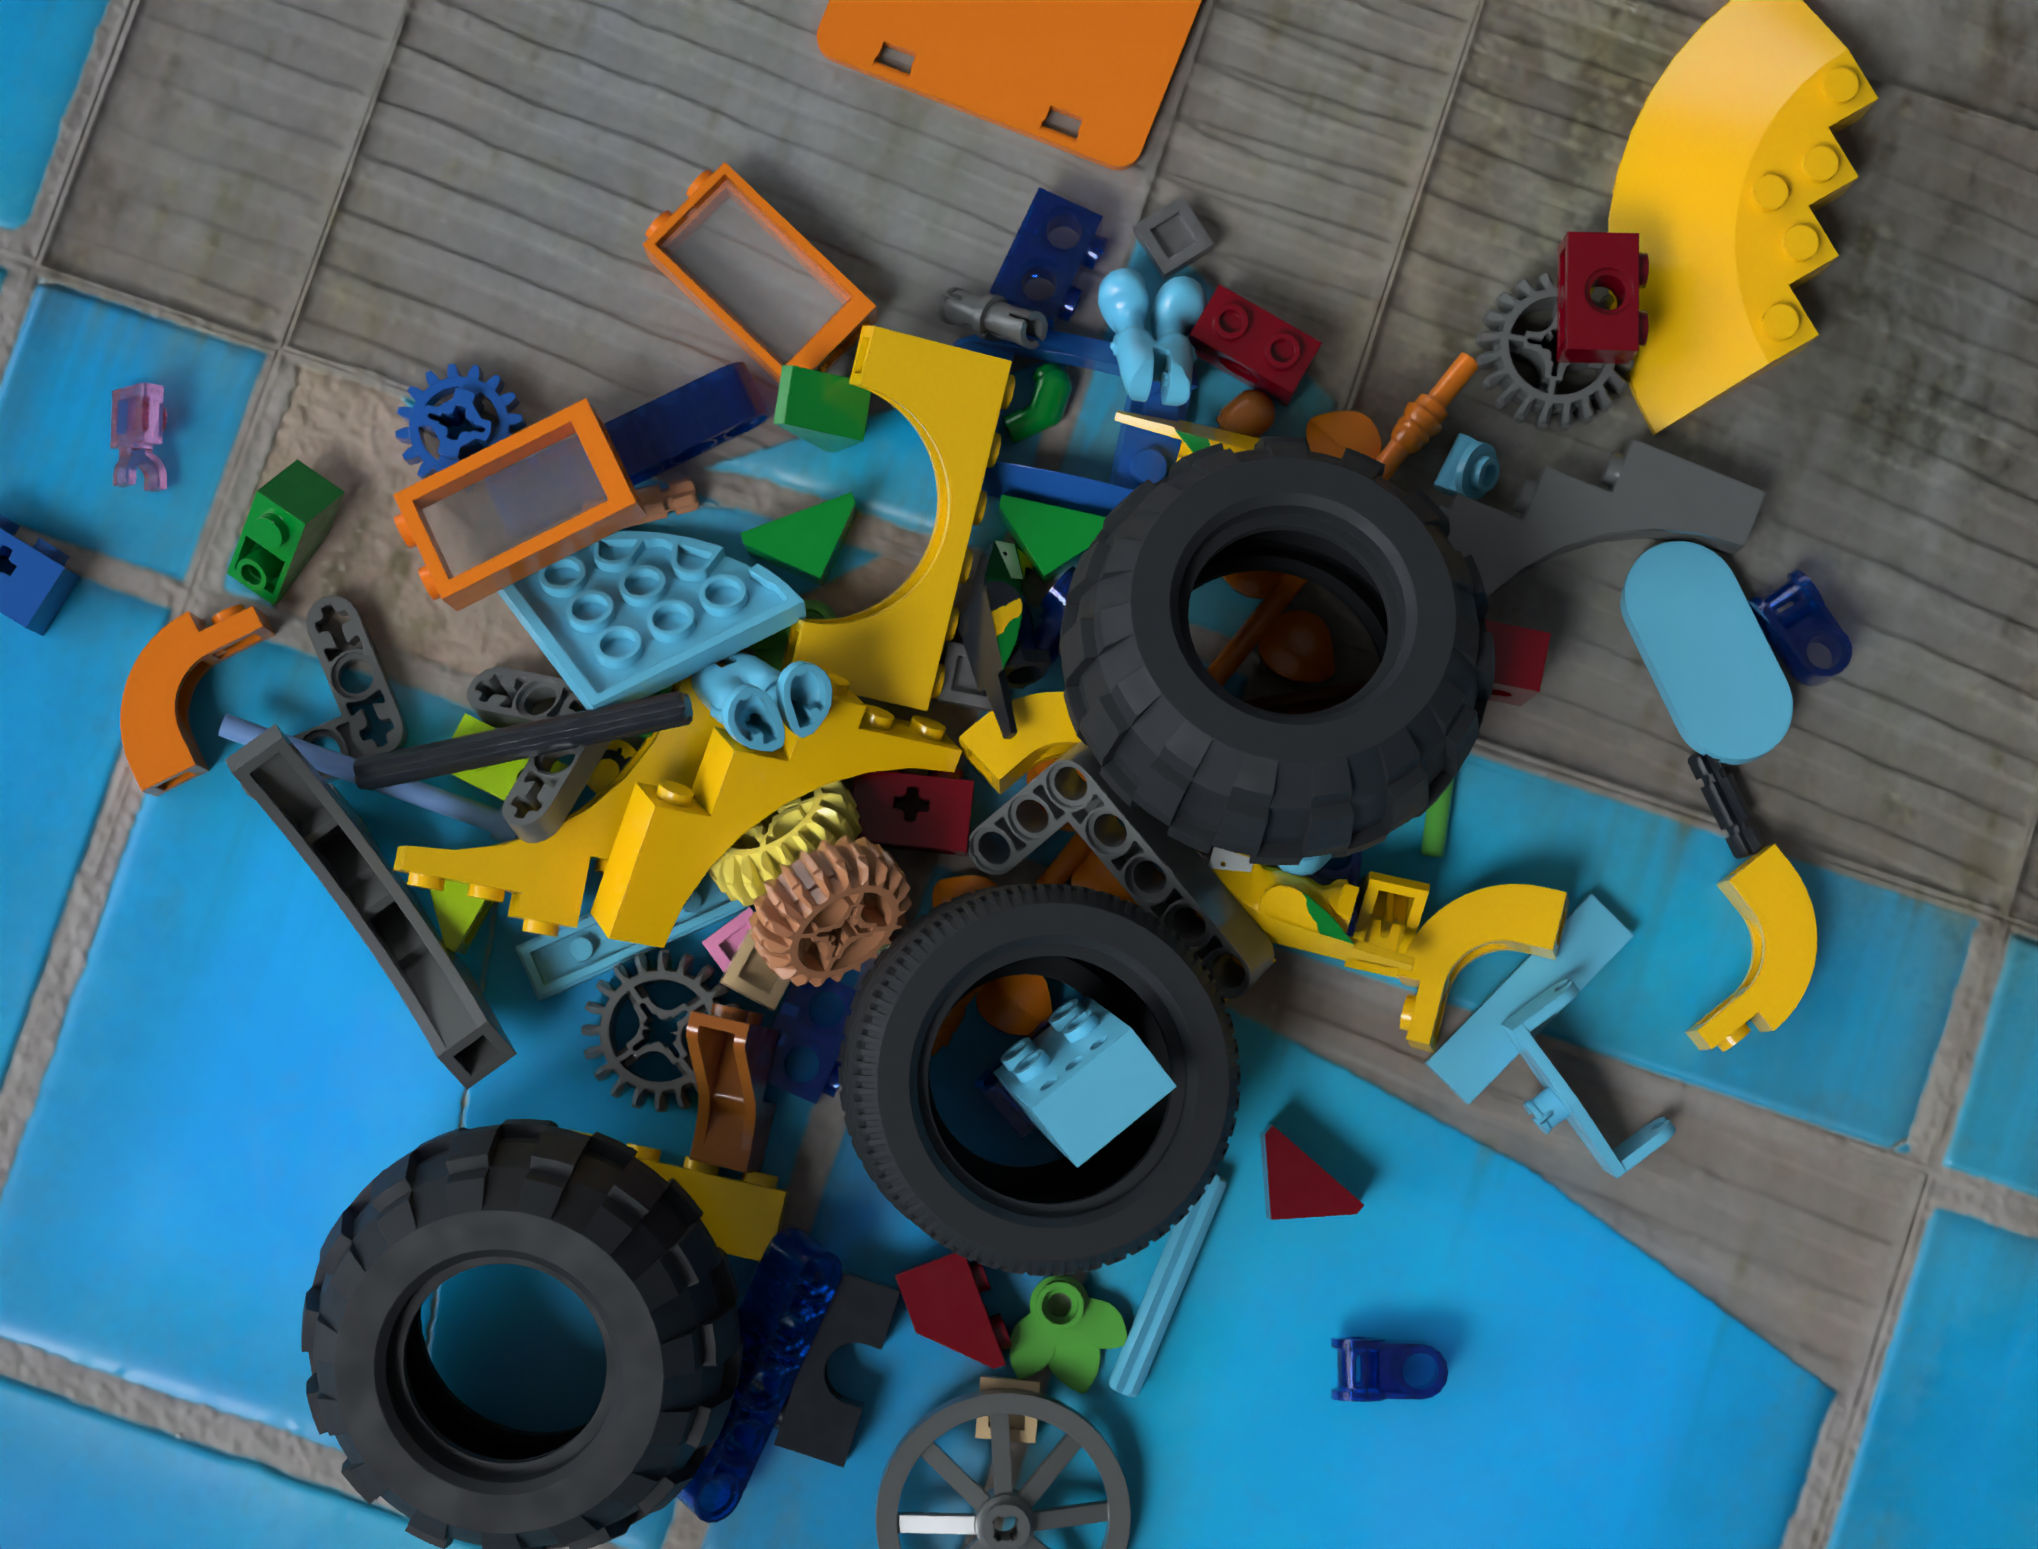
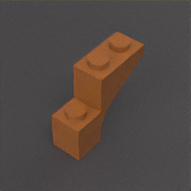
M712 1003L710 1015L690 1011L686 1038L698 1087V1113L689 1156L690 1160L744 1173L761 1172L777 1103L763 1100L779 1034V1030L761 1026L764 1014Z

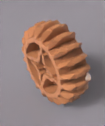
M845 835L834 846L823 840L816 851L808 854L801 850L800 858L793 864H781L782 873L776 879L764 882L767 893L758 896L753 901L756 912L748 919L752 927L751 937L755 942L754 947L773 973H777L781 980L790 979L796 986L804 985L809 981L812 985L818 987L828 977L839 982L845 972L852 969L860 972L862 963L869 958L877 959L879 956L878 950L883 945L892 944L891 942L895 938L893 931L907 923L904 913L912 905L908 897V892L911 888L906 882V875L888 851H884L879 844H871L866 837L853 842Z

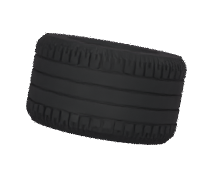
M1067 884L1000 885L999 887L975 890L974 893L968 892L952 898L950 902H944L929 910V914H923L910 923L906 931L902 930L894 938L888 949H883L878 958L873 962L875 964L874 968L867 971L860 983L862 989L860 992L856 991L850 1009H852L850 1016L847 1015L842 1032L845 1034V1039L841 1040L839 1059L842 1060V1065L838 1066V1083L842 1086V1091L839 1094L841 1108L846 1114L843 1118L848 1135L852 1136L853 1140L851 1143L858 1158L863 1162L862 1166L871 1180L877 1184L876 1187L885 1198L932 1239L947 1249H951L954 1253L993 1269L1001 1268L1004 1272L1021 1275L1027 1272L1030 1276H1049L1053 1272L1054 1275L1060 1276L1075 1274L1077 1269L1082 1273L1102 1267V1263L1109 1266L1127 1258L1126 1254L1134 1255L1150 1245L1149 1241L1156 1242L1171 1230L1169 1226L1172 1224L1177 1225L1190 1212L1188 1208L1191 1205H1196L1206 1192L1204 1187L1206 1184H1211L1219 1170L1217 1165L1219 1161H1223L1229 1147V1143H1227L1228 1137L1233 1135L1237 1119L1234 1118V1113L1238 1111L1240 1099L1237 1085H1241L1240 1065H1237V1060L1240 1059L1237 1039H1234L1232 1035L1235 1033L1231 1015L1225 1012L1227 1004L1220 989L1214 988L1216 981L1208 968L1200 966L1202 964L1200 957L1190 946H1184L1185 940L1172 928L1166 929V924L1150 912L1145 913L1143 908L1127 900L1122 901L1118 896L1103 891L1098 892L1092 888L1070 886ZM1022 974L1039 975L1058 980L1072 987L1084 997L1088 995L1130 1026L1177 1087L1078 1168L1066 1156L1047 1164L1028 1167L1007 1166L988 1161L964 1147L948 1130L936 1109L929 1075L932 1047L943 1021L954 1006L977 987L1001 977Z

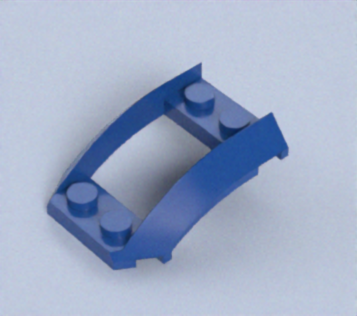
M1047 330L1044 341L1026 335V337L1038 341L1039 346L1035 349L1024 348L1021 345L1002 339L996 342L980 339L976 334L953 342L955 347L1012 362L1014 356L1068 364L1121 377L1117 358L1113 355V351L1110 348L1111 342ZM1193 364L1190 396L1185 404L1181 406L1163 405L1160 383L1152 381L1148 400L1146 402L1133 401L1127 394L1124 411L1177 422L1178 420L1186 421L1192 390L1199 387L1195 365ZM1000 409V413H999V417H998V421H997V425H996V430H995L996 433H997V431H998V427H999V422H1000V417H1001L1002 409ZM1121 423L1109 483L1051 470L996 461L992 468L986 467L981 490L986 491L987 497L1001 499V495H1007L1107 517L1124 498L1149 479L1155 484L1169 475L1171 466L1176 463L1182 440Z

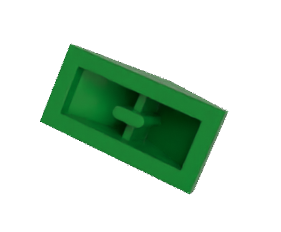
M782 365L774 424L826 452H838L864 441L871 392L849 384L850 378L793 365Z
M852 492L741 532L740 534L748 554L824 587L858 515L856 502Z
M1001 495L999 504V517L1019 548L1029 559L1043 585L1078 564L1081 555L1088 550L1091 543L1102 530L1106 518L1007 495Z

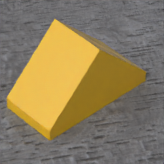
M1370 871L1361 879L1350 937L1405 954L1417 933L1428 898L1430 884ZM1349 958V961L1344 962V967L1398 978L1399 968L1353 958Z

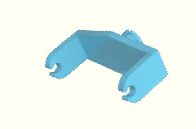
M1565 979L1541 993L1501 1023V1026L1544 1088L1543 1091L1531 1100L1523 1103L1526 1112L1529 1115H1534L1531 1118L1534 1123L1547 1135L1552 1131L1551 1129L1566 1119L1601 1168L1618 1179L1666 1143L1674 1135L1676 1128L1670 1119L1667 1120L1665 1117H1660L1646 1124L1613 1150L1611 1149L1579 1099L1529 1033L1577 996L1579 989L1575 983Z

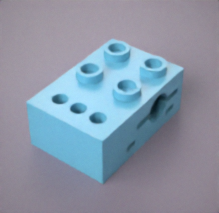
M1088 995L1081 1001L1075 998L1060 1006L1050 1016L1048 1021L1051 1025L1033 1040L1027 1037L1012 1045L1001 1057L1003 1065L993 1072L1035 1127L1077 1168L1177 1087L1134 1030Z

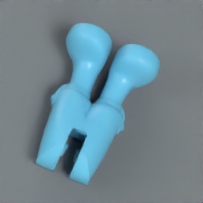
M1121 268L1110 272L1099 285L1098 306L1104 320L1116 333L1110 348L1113 351V355L1117 358L1127 394L1133 401L1146 402L1149 398L1152 381L1160 383L1163 405L1181 406L1185 404L1190 396L1193 364L1197 360L1195 348L1186 336L1191 333L1206 307V296L1201 284L1193 278L1186 276L1174 277L1164 283L1155 297L1151 310L1152 337L1145 330L1149 305L1146 280L1138 271L1131 268Z
M737 652L725 658V667H719L717 664L712 663L703 670L693 674L691 678L693 690L699 700L710 710V715L722 723L728 734L737 742L750 749L772 752L783 746L785 739L783 722L799 737L804 738L813 734L826 718L832 702L830 678L823 669L814 663L806 661L793 662L780 672L756 656Z

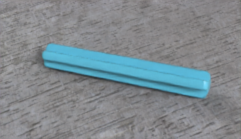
M1217 1174L1210 1185L1206 1184L1204 1187L1206 1192L1196 1205H1191L1188 1208L1190 1212L1172 1228L1127 1335L1126 1343L1122 1347L1109 1378V1387L1116 1392L1135 1398L1141 1391L1227 1186L1226 1180Z

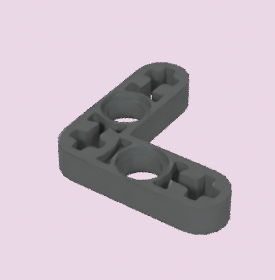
M334 595L322 597L313 603L309 609L306 626L342 716L293 737L312 744L322 738L334 739L339 745L341 754L355 759L403 749L408 738L407 722L363 615L354 604L343 597ZM334 609L341 616L349 615L350 621L342 625V631L347 643L355 646L361 640L363 648L344 651L332 660L330 653L342 650L337 638L329 631L322 632L321 626L329 622L327 613ZM352 662H366L373 672L372 684L362 693L353 694L347 692L341 680L344 669ZM382 694L385 702L373 704L374 709L381 721L385 723L393 722L394 729L386 733L388 743L384 746H381L373 739H365V734L372 730V723L368 713L360 709L354 715L352 706L370 704ZM317 771L328 784L340 779ZM241 784V786H242V788L244 789V791L246 792V794H247L248 796H250L251 798H253V797L250 795V793H249V792L243 787V785Z
M493 667L483 671L474 678L467 690V700L484 723L496 728H504L586 710L563 678L507 667ZM506 692L508 693V695L510 696V698L513 700V703H512V701L509 699L508 696H504V695L506 694ZM556 697L555 703L550 709L539 715H531L538 703L544 699ZM611 741L530 757L507 795L502 807L503 817L520 840L526 843H538L547 840L560 829ZM568 754H575L574 761L569 767L557 773H550L552 765L558 759Z

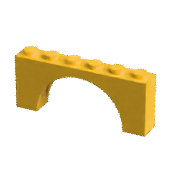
M862 326L849 384L876 394L890 403L910 422L920 436L929 454L936 479L937 513L934 529L927 549L915 570L896 591L884 600L855 614L829 619H799L797 623L791 625L780 672L793 662H811L824 671L837 674L850 682L849 689L855 695L928 711L930 698H938L945 676V666L939 664L944 640H952L958 624L959 609L953 606L958 583L964 584L967 581L972 566L973 551L967 548L972 525L978 526L981 523L986 508L987 493L982 491L981 487L986 467L992 468L995 465L1000 450L1001 435L995 432L1000 409L1006 410L1009 407L1014 393L1015 376L1009 374L1012 361L877 326Z

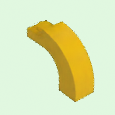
M1064 692L1037 693L1012 700L1017 734L1012 739L1003 738L993 710L959 736L962 754L1000 795L1036 765L1061 757L1074 745L1081 742L1069 717L1063 696Z
M1776 844L1766 846L1756 852L1716 884L1747 925L1752 944V957L1746 977L1736 991L1685 1031L1699 1050H1712L1716 1046L1722 1052L1730 1049L1751 1031L1746 1024L1749 1019L1760 1032L1775 1031L1797 1007L1811 980L1817 954V925L1813 905L1799 874Z
M1529 884L1495 885L1465 894L1436 912L1417 932L1404 954L1416 958L1412 971L1399 968L1397 973L1402 985L1418 988L1417 996L1410 994L1406 996L1400 1018V1029L1408 1031L1406 1040L1412 1048L1435 1053L1451 987L1460 972L1475 959L1497 951H1517L1556 960L1570 904L1567 892Z

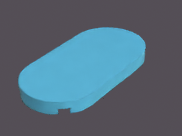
M1670 541L1656 545L1644 552L1635 561L1625 578L1624 587L1621 591L1620 608L1624 622L1679 734L1693 750L1703 756L1707 754L1712 758L1720 759L1719 762L1738 765L1763 757L1787 733L1793 715V698L1787 679L1735 575L1720 556L1696 543Z

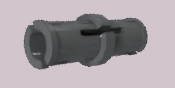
M952 287L947 290L949 296L959 298L960 300H955L945 295H942L940 299L939 315L941 320L947 324L978 332L976 335L980 339L991 342L1002 339L1021 345L1024 348L1035 349L1039 346L1038 341L1028 338L1026 335L1042 341L1046 337L1048 323L1043 313L1008 304L1009 300L1006 297L993 293L985 296L976 295L964 289Z

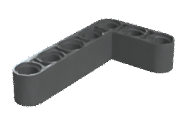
M1082 741L1074 745L980 824L969 836L968 851L973 863L985 873L1002 875L1010 871L1069 822L1139 907L1143 908L1145 913L1150 912L1166 924V929L1172 928L1185 940L1184 946H1190L1202 960L1200 966L1208 968L1216 981L1214 988L1220 989L1225 999H1236L1243 996L1273 963L1274 950L1268 936L1197 851L1168 836L1169 826L1149 814L1141 806L1136 811L1130 808L1100 775L1102 766L1089 746L1085 745ZM1076 769L1084 775L1086 781L1078 775ZM1038 802H1039L1042 806H1044V808H1045V810L1047 811V813H1046L1044 810L1041 809V807H1040V805L1038 804ZM1115 816L1122 820L1126 828L1118 823ZM1154 863L1158 864L1165 874H1162ZM1193 910H1196L1204 921L1197 917ZM1232 956L1239 960L1243 967L1239 966Z

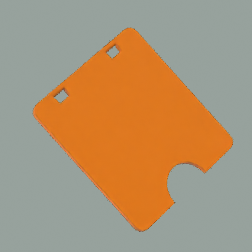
M829 0L816 37L821 54L834 63L1106 168L1122 171L1134 166L1142 154L1203 0ZM884 46L915 57L911 65L910 74L877 62ZM1050 110L1081 121L1078 137L1074 138L1043 126Z

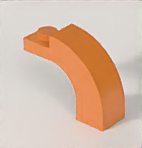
M243 604L224 609L211 618L213 625L206 628L203 619L187 611L163 627L141 651L130 671L124 688L120 709V729L126 758L142 792L158 797L210 771L191 731L189 720L191 698L199 681L215 665L276 635L266 614L256 607L251 606L246 609Z

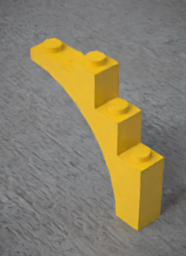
M722 662L715 663L719 667L726 666L725 663ZM691 675L673 684L671 692L679 691L689 695L692 703L693 721L689 725L656 731L652 737L645 738L641 747L616 778L580 809L568 815L560 829L547 840L538 843H526L517 838L494 846L458 850L407 845L399 846L393 871L409 873L407 885L425 889L444 891L445 880L469 885L467 896L484 900L503 902L505 892L512 893L507 917L523 919L522 931L558 937L560 927L577 928L590 859L596 860L594 871L604 873L635 783L640 782L658 786L660 781L668 780L685 785L692 790L713 728L725 729V727L710 715V710L697 697L692 688Z
M825 671L832 685V702L826 718L813 734L804 738L799 737L783 722L785 730L784 744L781 748L770 752L750 749L733 739L726 729L714 727L692 790L685 785L668 780L660 781L658 786L640 782L635 783L590 913L608 939L664 948L684 904L710 867L744 833L783 805L824 785L868 772L907 768L955 772L962 750L945 734L946 727L943 724L919 715H914L911 722L896 719L893 714L880 707L864 704L849 689L850 682L837 674Z

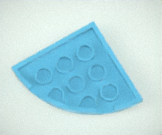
M617 531L497 591L586 710H594L599 707L647 698L703 670L710 664L717 663L797 623L799 619L807 618L804 600L787 583L758 563L750 567L745 563L727 557L722 546L691 537L660 532Z

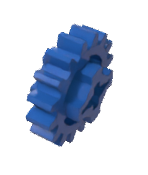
M453 363L448 364L446 379L440 380L431 370L426 372V380L429 387L425 391L414 386L408 388L407 391L415 400L413 408L407 406L398 407L397 414L409 423V427L401 428L395 431V434L401 443L412 444L402 454L404 460L409 465L418 464L423 461L417 473L423 480L513 435V431L520 430L526 427L527 424L523 415L510 413L520 403L514 392L499 396L505 383L498 375H494L484 383V374L479 366L473 365L467 377H462L459 369ZM454 394L453 398L438 407L434 406L444 397ZM484 398L494 405L499 418V426L482 417L484 410L482 402ZM464 418H466L475 430L461 432L457 440L447 427H451V425L461 426ZM424 432L439 439V460L429 453L424 440ZM512 466L506 470L512 472L515 466ZM495 475L485 480L491 487L497 484ZM475 485L465 491L468 494L474 493Z

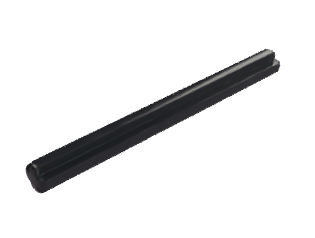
M676 691L599 707L594 710L575 712L360 757L353 763L355 783L359 789L375 790L689 725L693 721L692 703L687 693Z

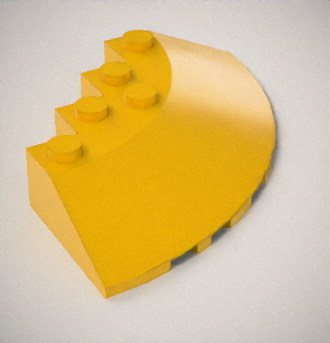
M1730 0L1706 20L1673 57L1647 96L1630 132L1619 163L1612 190L1613 196L1608 217V232L1639 233V252H1647L1649 258L1647 285L1645 288H1639V310H1646L1648 313L1647 343L1645 346H1639V351L1632 358L1634 366L1630 372L1625 373L1631 393L1653 436L1800 353L1819 336L1792 290L1822 274L1839 256L1813 212L1841 197L1859 178L1835 139L1834 134L1859 121L1879 98L1849 49L1803 0ZM1609 290V294L1613 295L1614 302L1610 306V310L1617 308V299L1613 292Z

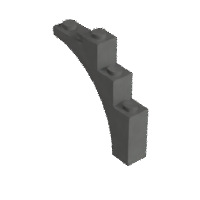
M1633 439L1624 448L1622 454L1614 450L1611 453L1600 479V484L1608 486L1607 490L1546 466L1535 481L1526 478L1519 491L1513 511L1522 514L1521 518L1461 494L1455 497L1449 509L1441 505L1438 507L1449 518L1450 534L1447 539L1453 549L1461 551L1463 557L1472 554L1480 572L1488 600L1514 577L1553 556L1596 543L1633 539L1687 541L1733 556L1746 545L1766 492Z
M274 724L226 758L225 761L231 773L286 836L346 915L398 991L437 1058L468 1090L517 1054L470 970L454 951L445 947L442 937L436 931L417 895L397 871H393L394 868L384 858L362 817L332 783L328 784L280 728Z

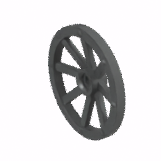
M994 1388L967 1393L943 1403L922 1417L908 1430L891 1454L880 1480L875 1508V1524L879 1549H902L898 1533L977 1535L964 1549H1051L1034 1535V1531L1106 1521L1105 1536L1101 1549H1126L1131 1520L1129 1493L1124 1475L1113 1450L1100 1431L1087 1418L1062 1401L1045 1394L1016 1388ZM1009 1414L1039 1419L1054 1425L1066 1433L1019 1491L1012 1486ZM990 1415L994 1488L986 1492L934 1441L959 1424ZM1082 1447L1100 1472L1107 1500L1032 1510L1035 1503ZM920 1456L974 1508L973 1513L898 1512L904 1483ZM1014 1515L1016 1517L1015 1524L1010 1530L999 1531L994 1527V1519L998 1516L1002 1518Z

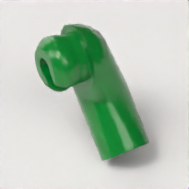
M1045 363L1035 371L1033 379L1036 381V386L1031 404L1002 417L1004 426L1013 444L1056 426L1063 419L1072 392V385L1068 373L1063 371L1056 363Z

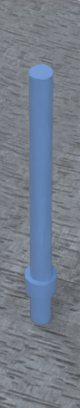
M226 713L218 736L246 745L269 728ZM285 734L317 771L356 784L353 763L357 759ZM420 781L374 790L491 831L490 838L507 842L518 838L503 817V804L500 809Z

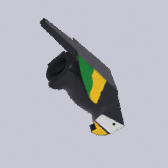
M995 540L980 555L971 589L963 609L959 612L957 625L978 691L980 692L985 688L1003 738L1012 739L1017 734V727L1009 688L1024 689L1037 682L1046 674L1051 660L1048 650H1039L1033 641V617L1022 587L1023 579L1034 568L1025 553L1020 548H1017L1015 544Z

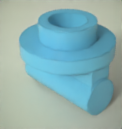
M1459 433L1433 487L1449 496L1461 494L1473 500L1480 499L1495 486L1499 477L1500 465L1494 447Z

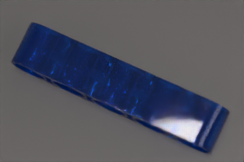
M735 362L604 423L633 485L636 486L758 427L770 417V413L744 362ZM578 436L500 473L485 485L510 540L529 537L582 512L583 504L587 501L603 497L606 500L608 499Z
M787 1228L780 1231L766 1247L738 1309L740 1335L744 1339L739 1382L734 1392L729 1413L711 1451L697 1469L693 1479L676 1496L693 1514L706 1523H716L725 1519L739 1504L841 1280L842 1263L838 1256L800 1228Z

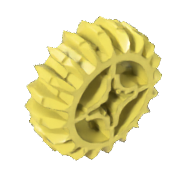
M841 781L824 785L783 805L744 833L710 867L708 873L720 891L725 893L730 901L739 900L744 907L753 905V901L758 896L767 893L764 882L776 879L782 873L781 864L791 865L800 858L801 850L808 854L816 851L823 840L834 846L845 835L854 842L855 838L862 831L858 822L860 815L856 809L857 804Z

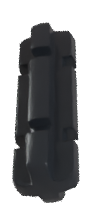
M1696 752L1688 758V764L1696 780L1701 778L1705 785L1700 789L1721 831L1726 829L1729 837L1725 838L1733 856L1741 859L1765 847V840L1757 824L1751 825L1748 818L1753 815L1733 775H1727L1724 767L1728 766V764L1719 762L1720 759L1712 758L1707 754L1703 756Z

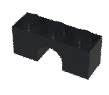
M836 1266L831 1268L828 1279L817 1275L806 1310L816 1313V1317L809 1336L798 1333L787 1366L788 1369L797 1371L790 1395L779 1392L768 1427L779 1430L774 1445L844 1468L865 1403L847 1398L834 1389L828 1377V1361L831 1354L837 1348L848 1343H861L882 1350L901 1293L899 1287Z

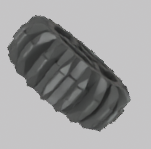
M1549 273L1540 274L1537 279L1536 290L1526 279L1519 280L1515 285L1516 297L1510 293L1502 292L1496 299L1500 311L1487 310L1482 318V322L1491 331L1479 332L1476 336L1475 344L1489 352L1478 355L1475 361L1477 362L1478 369L1493 370L1494 372L1484 378L1481 385L1485 391L1493 390L1499 386L1503 390L1494 403L1499 410L1505 408L1510 401L1519 406L1513 417L1516 423H1522L1529 412L1536 413L1535 427L1541 431L1545 430L1548 426L1551 415L1555 416L1556 424L1560 431L1569 430L1572 426L1573 414L1583 425H1587L1595 418L1593 407L1607 412L1613 406L1614 402L1609 392L1621 394L1625 390L1627 382L1618 373L1630 372L1634 366V360L1631 359L1628 364L1559 362L1552 372L1553 361H1551V351L1545 348L1557 332V288H1554L1553 280ZM1595 287L1590 289V296L1594 292ZM1607 294L1603 296L1599 303L1594 299L1592 301L1597 307L1608 310L1613 304L1614 298L1613 295ZM1552 310L1551 319L1547 323L1546 330L1541 332L1526 331L1524 336L1510 334L1513 325L1526 315L1537 311ZM1510 354L1515 355V361L1528 364L1534 370L1537 383L1536 388L1529 385L1518 374ZM1585 368L1598 370L1593 383L1588 387L1575 393L1556 395L1558 385L1562 381L1564 373H1582Z
M668 950L659 951L657 957L658 969H651L650 961L646 954H637L635 956V964L639 972L638 974L632 976L629 969L619 963L613 968L615 975L622 982L617 989L611 983L600 980L597 983L596 988L604 995L610 997L605 1006L593 1001L586 1003V1011L602 1016L600 1026L587 1024L581 1028L582 1035L600 1036L601 1045L586 1049L584 1051L585 1058L591 1060L605 1056L608 1063L596 1070L594 1073L595 1078L598 1081H603L616 1073L620 1078L612 1086L610 1092L615 1098L622 1097L630 1086L636 1088L632 1097V1107L642 1109L647 1102L649 1093H654L656 1112H667L669 1094L675 1093L679 1107L681 1109H688L691 1107V1097L688 1089L694 1086L698 1092L686 1039L690 1011L700 1013L708 1011L710 1015L712 1003L720 1004L719 999L726 996L732 989L722 983L717 984L712 989L707 986L716 971L709 964L701 968L696 977L690 975L695 959L692 955L684 954L680 959L677 970L672 969V956ZM657 982H676L689 987L698 996L687 1004L683 1003L672 1010H664L650 997L644 987ZM630 999L639 1017L640 1027L636 1036L626 1043V1047L619 1051L616 1040V1024L622 1007ZM730 1003L725 1005L729 1007L742 1009L739 1003ZM646 1007L649 1008L653 1015L658 1016L664 1021L682 1018L677 1022L678 1031L671 1032L677 1035L673 1044L679 1051L680 1056L674 1048L669 1047L665 1042L647 1043L640 1048V1046L650 1040L649 1031L655 1030L650 1027L654 1019ZM660 1052L673 1065L677 1066L683 1077L672 1081L656 1082L640 1076L629 1066L650 1054Z

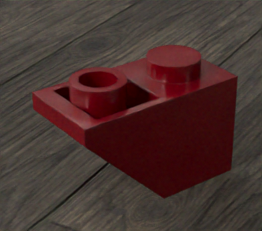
M952 1251L896 1273L897 1283L917 1334L993 1369L1006 1365L1002 1351L1013 1346L1001 1313L989 1316L981 1293L992 1289L983 1265L978 1264L975 1260L970 1261Z

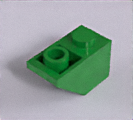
M298 459L257 490L227 574L275 606L282 600L328 536L345 492Z

